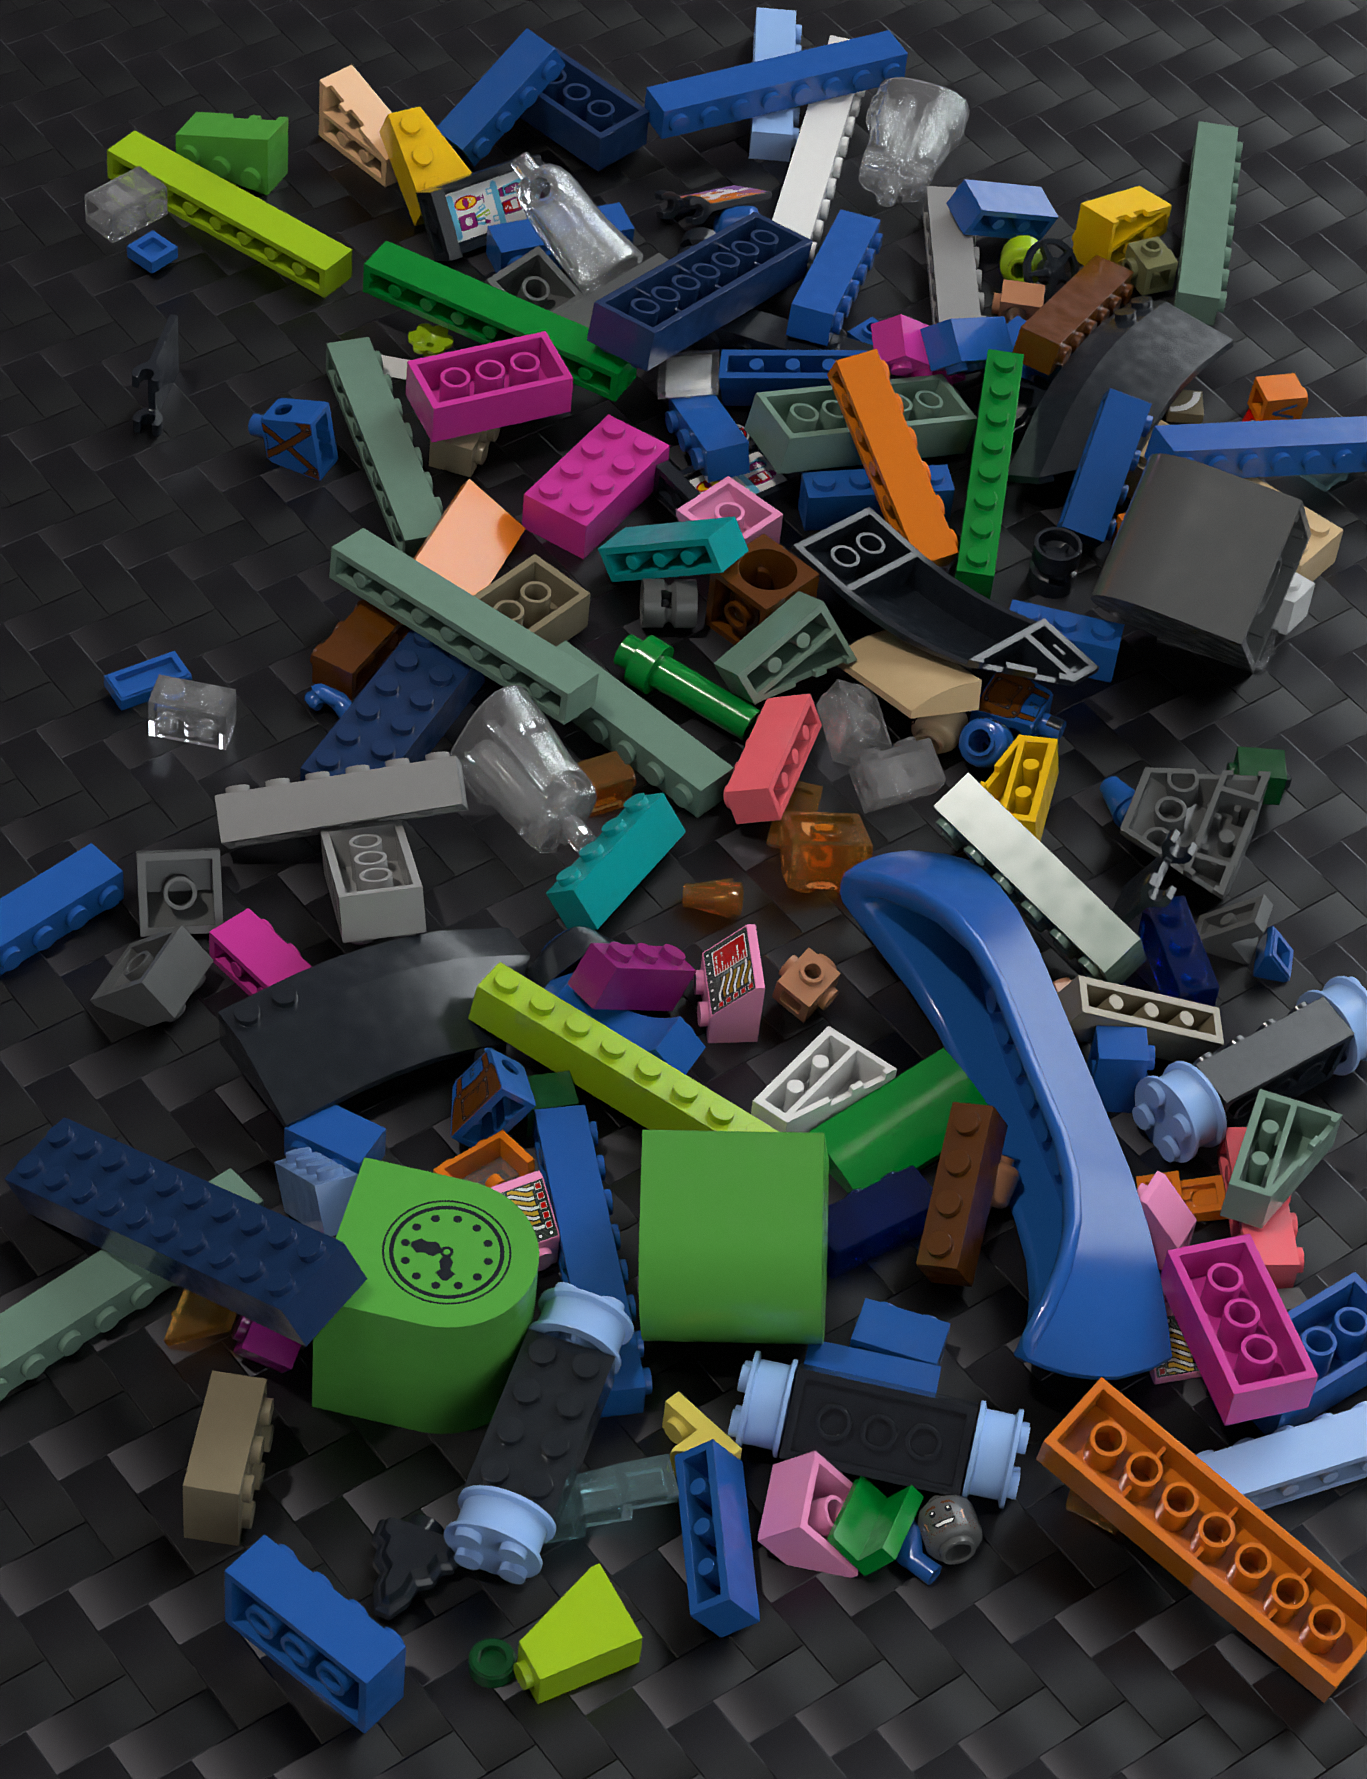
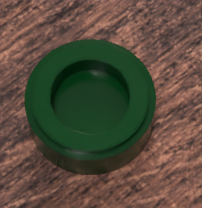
M488 1638L479 1641L472 1647L469 1653L468 1671L471 1678L478 1685L486 1688H499L506 1685L515 1674V1651L507 1642L500 1639Z

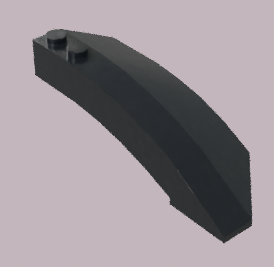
M1149 296L1131 299L1129 304L1122 309L1116 310L1114 315L1101 323L1084 339L1056 375L1035 410L1009 468L1007 482L1044 484L1054 482L1053 474L1072 470L1075 476L1101 398L1110 388L1152 404L1148 414L1153 416L1151 427L1146 437H1140L1136 448L1142 452L1152 434L1154 426L1158 425L1183 389L1203 369L1234 346L1233 339L1166 301H1152V298Z
M871 507L794 544L791 549L804 563L820 574L819 577L843 599L870 620L899 639L931 655L966 667L1071 687L1094 675L1099 669V666L1045 618L1037 622L1011 611L972 590L924 556Z

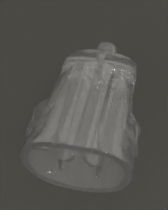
M894 77L884 80L879 85L866 115V125L870 130L869 143L861 162L858 180L865 189L876 194V200L880 205L891 207L896 201L917 202L925 197L926 186L931 185L941 164L950 151L958 146L964 134L970 115L967 102L956 92L948 88L917 79Z
M528 152L523 153L512 162V168L522 179L516 187V194L527 219L584 296L642 262L643 253L608 220L569 172L560 166L550 163L539 167ZM546 187H551L549 195L540 199L542 190Z
M511 685L494 692L472 715L450 753V756H456L461 761L465 787L475 797L477 802L493 807L518 832L523 840L542 854L557 852L568 843L579 853L584 846L594 842L596 839L595 835L585 825L597 800V793L593 784L570 756L552 725L526 688L520 685Z

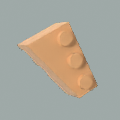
M352 64L320 79L319 136L384 187L397 182L379 133L387 114L392 112Z

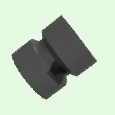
M642 579L640 589L641 628H663L667 622H670L673 628H696L698 612L696 579H674L671 585H667L664 579ZM669 599V608L661 607V600Z

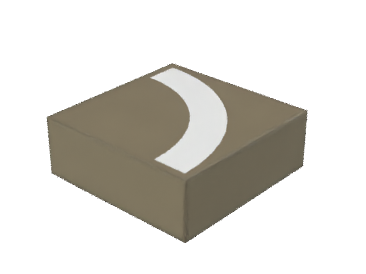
M1183 390L1166 411V422L1201 424L1204 418L1202 391Z

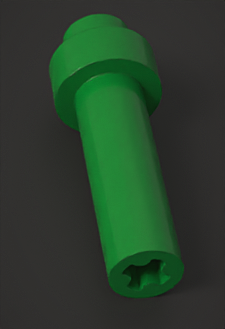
M630 634L623 640L615 654L614 664L625 670L624 681L644 694L650 693L654 688L743 742L750 737L756 724L757 716L761 713L760 710L673 659L674 648L659 638L650 635L645 640H641L635 635Z

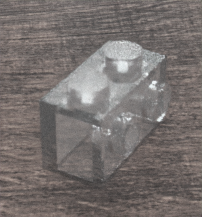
M141 166L85 194L86 223L112 243L168 215L167 186Z
M159 674L148 701L149 735L226 750L236 724V689Z
M837 679L816 704L832 761L871 773L892 749L877 695L860 684H852Z
M908 737L893 744V748L883 751L880 750V747L864 750L857 755L858 759L848 770L864 814L935 794L947 781L930 737L916 741L915 737Z

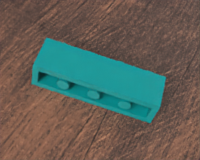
M734 516L625 527L599 547L598 551L611 581L621 582L722 573L746 554L749 549Z
M638 793L630 797L624 803L625 808L616 818L603 825L602 833L596 840L584 846L579 852L580 857L570 867L565 868L557 875V882L546 892V895L567 929L574 926L589 927L593 930L598 929L685 834L686 830L664 793L650 795Z

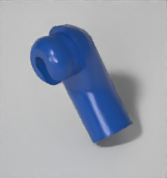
M322 683L311 686L312 690L304 696L306 703L315 711L321 710L327 704L339 718L352 704L345 693Z

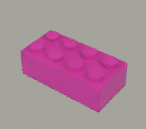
M546 331L407 361L406 396L432 443L571 412L573 377Z
M608 414L524 494L522 526L526 530L584 559L653 492L655 467L660 463L669 461L670 445Z
M1250 1233L1167 1250L1160 1276L1162 1290L1224 1426L1308 1408L1318 1374Z

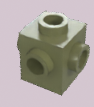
M1157 236L1128 243L1122 266L1134 271L1131 283L1141 296L1173 289L1178 261L1174 257L1173 252Z

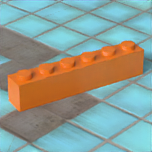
M877 349L836 360L827 376L885 521L937 566L949 565L959 553L958 538L954 530L949 529L946 522L944 503L941 497L934 492L930 482L931 472L929 466L925 461L921 460L917 450L916 434L911 427H908L904 418L903 402L901 397L894 393L890 383V370L887 363L881 360Z

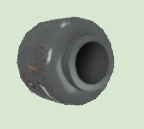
M935 1495L919 1511L916 1518L927 1554L934 1560L946 1564H959L970 1559L983 1539L982 1529L974 1507L967 1498L962 1496Z

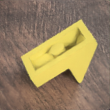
M679 1391L665 1401L662 1427L669 1439L677 1444L670 1453L668 1468L670 1476L676 1477L675 1455L712 1439L739 1460L741 1459L742 1448Z

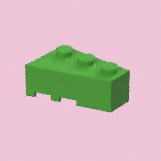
M196 112L176 133V153L229 182L269 195L288 173V117H278L276 120H262L260 115H251L248 119L234 118L233 114Z

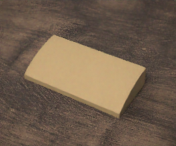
M887 630L871 634L849 645L857 660L849 664L841 663L837 665L911 719L979 710L982 680L957 663L931 655L899 639Z

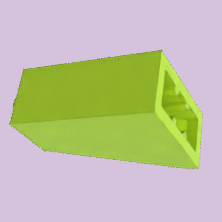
M600 1563L590 1567L519 1641L518 1659L514 1663L515 1676L523 1690L529 1689L537 1704L632 1666L640 1661L643 1637Z

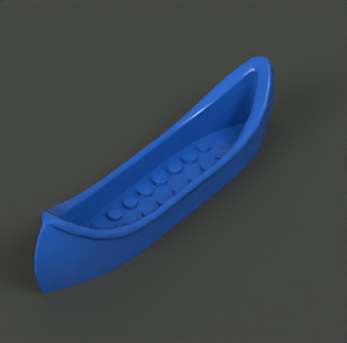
M907 850L871 857L853 866L843 874L840 883L842 902L912 994L937 1032L946 1051L967 1074L986 1103L994 1106L1008 1125L1002 1155L1015 1160L1013 1167L1020 1173V1179L1009 1207L1016 1222L1026 1261L1029 1290L1027 1324L1014 1351L1015 1359L1021 1363L1029 1362L1045 1370L1065 1376L1099 1380L1101 1377L1105 1380H1118L1151 1371L1171 1360L1172 1351L1160 1273L1149 1227L1130 1168L1041 953L1017 908L990 875L972 861L944 853Z

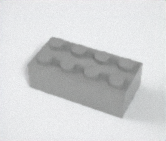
M401 819L320 829L324 875L343 943L351 942L361 945L368 944L378 938L393 937L399 939L427 932L423 886Z

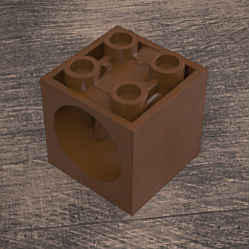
M765 534L747 544L749 551L725 571L710 574L705 624L734 646L798 591L814 598L817 597L820 574Z

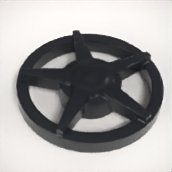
M1047 238L1035 242L1028 249L1023 262L1024 282L1034 283L1032 277H1038L1039 281L1047 286V297L1044 296L1043 304L1055 295L1058 284L1061 282L1066 284L1071 279L1065 273L1064 265L1067 260L1071 268V278L1079 272V265L1073 248H1070L1065 242L1056 238ZM1046 244L1057 246L1064 253L1058 258L1053 257ZM1040 248L1043 259L1039 262L1037 270L1031 272L1033 257Z

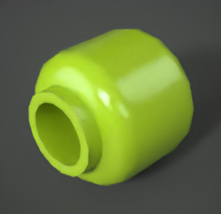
M1019 235L1011 238L1004 245L1000 257V272L1004 279L1024 282V258L1028 249L1038 241L1036 238L1028 235ZM1040 248L1033 257L1031 272L1037 270L1039 262L1043 259ZM1032 277L1035 284L1039 279L1038 277Z

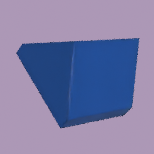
M1274 926L1266 929L1256 947L1253 976L1287 982L1290 981L1294 950Z

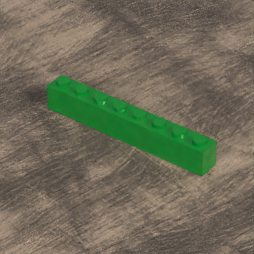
M387 240L364 263L363 292L481 344L546 331L571 373L573 384L614 402L636 378L637 368L631 366L624 359L614 354H608L602 351L599 346L587 341L588 327Z
M988 349L955 571V579L988 599L991 596L1024 360V354Z

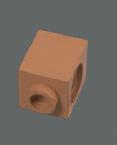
M1003 279L1001 293L994 292L991 314L1005 316L1006 324L1017 315L1027 321L1043 306L1045 285Z

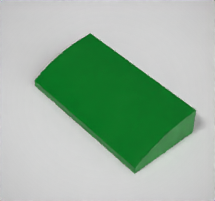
M942 1048L809 1131V1133H825L829 1174L862 1208L940 1158L952 1102L988 1104L963 1069Z

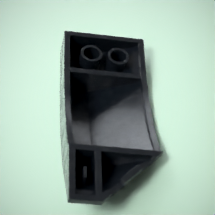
M509 928L434 931L365 947L291 975L218 1011L220 1044L285 1128L374 1086L430 1064L476 1052L481 1048L503 1046L506 1050L507 1042L468 1018L477 985L492 969L501 962L525 976L530 963V953Z

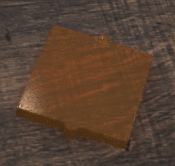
M184 1288L176 1310L171 1313L172 1320L163 1341L168 1346L231 1331L237 1313Z

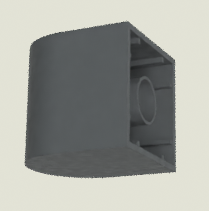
M1152 454L1147 461L1090 599L1104 611L1136 628L1254 673L1311 537V530L1303 501L1197 461L1169 454Z

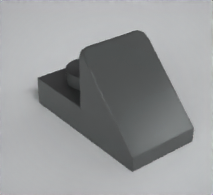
M1263 894L1199 916L1190 944L1194 949L1241 964H1249L1258 943V936L1263 934L1267 927L1273 904Z

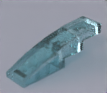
M669 1454L618 1463L578 1474L553 1539L544 1544L583 1538L586 1536V1527L632 1520L633 1509L678 1502L679 1489Z

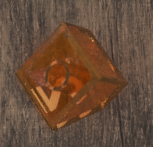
M784 811L781 820H779L782 874L788 888H793L798 892L811 893L816 889H830L840 893V883L843 874L853 866L872 857L873 844L860 815L857 813Z

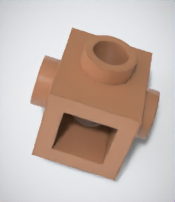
M808 948L799 958L796 955H792L779 971L781 978L776 983L772 998L804 1023L818 1007L825 1010L837 997L839 991L836 989V985L841 973L837 971L835 964L830 958L823 954H816L812 949Z

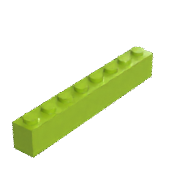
M134 130L107 150L109 179L323 298H326L352 278V249Z
M501 962L477 985L469 1020L554 1072L570 1070L575 1085L649 1130L779 1132Z

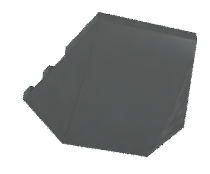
M1145 767L1121 825L1120 834L1143 851L1157 858L1162 853L1161 847L1168 832L1177 829L1181 832L1176 841L1179 846L1187 847L1190 843L1194 842L1198 847L1190 862L1170 864V866L1223 900L1233 887L1252 838L1271 772L1258 771V776L1234 775L1233 770H1223L1221 774H1198L1195 769Z

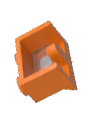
M501 1130L491 1137L479 1141L475 1146L454 1158L445 1160L440 1166L433 1169V1173L479 1183L490 1188L535 1172V1160L504 1130Z

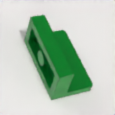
M860 1476L855 1479L827 1539L832 1546L866 1576L896 1560L924 1496L910 1485L887 1498L866 1477Z

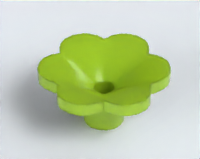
M427 323L417 326V330L411 331L408 334V342L413 345V351L417 354H423V357L442 354L446 349L451 348L454 342L453 337L448 335V329L440 325L433 327Z

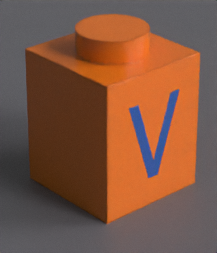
M1295 373L1259 376L1254 379L1247 404L1256 421L1301 419L1303 410L1308 404V394L1306 389L1301 386Z

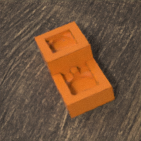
M1178 1171L1163 1173L1167 1176L1197 1221L1229 1219L1220 1216L1226 1195L1222 1175L1180 1181ZM1155 1174L1136 1176L1137 1188L1141 1183L1148 1185Z

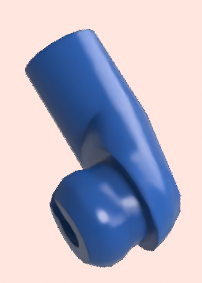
M914 1519L896 1557V1561L927 1585H930L938 1577L942 1566L923 1553L920 1528L917 1520Z

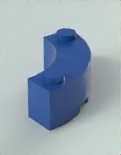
M573 973L550 980L544 988L685 1075L706 1048L696 1036L692 1027L681 1016L654 1018L629 1010L593 1009L567 984Z

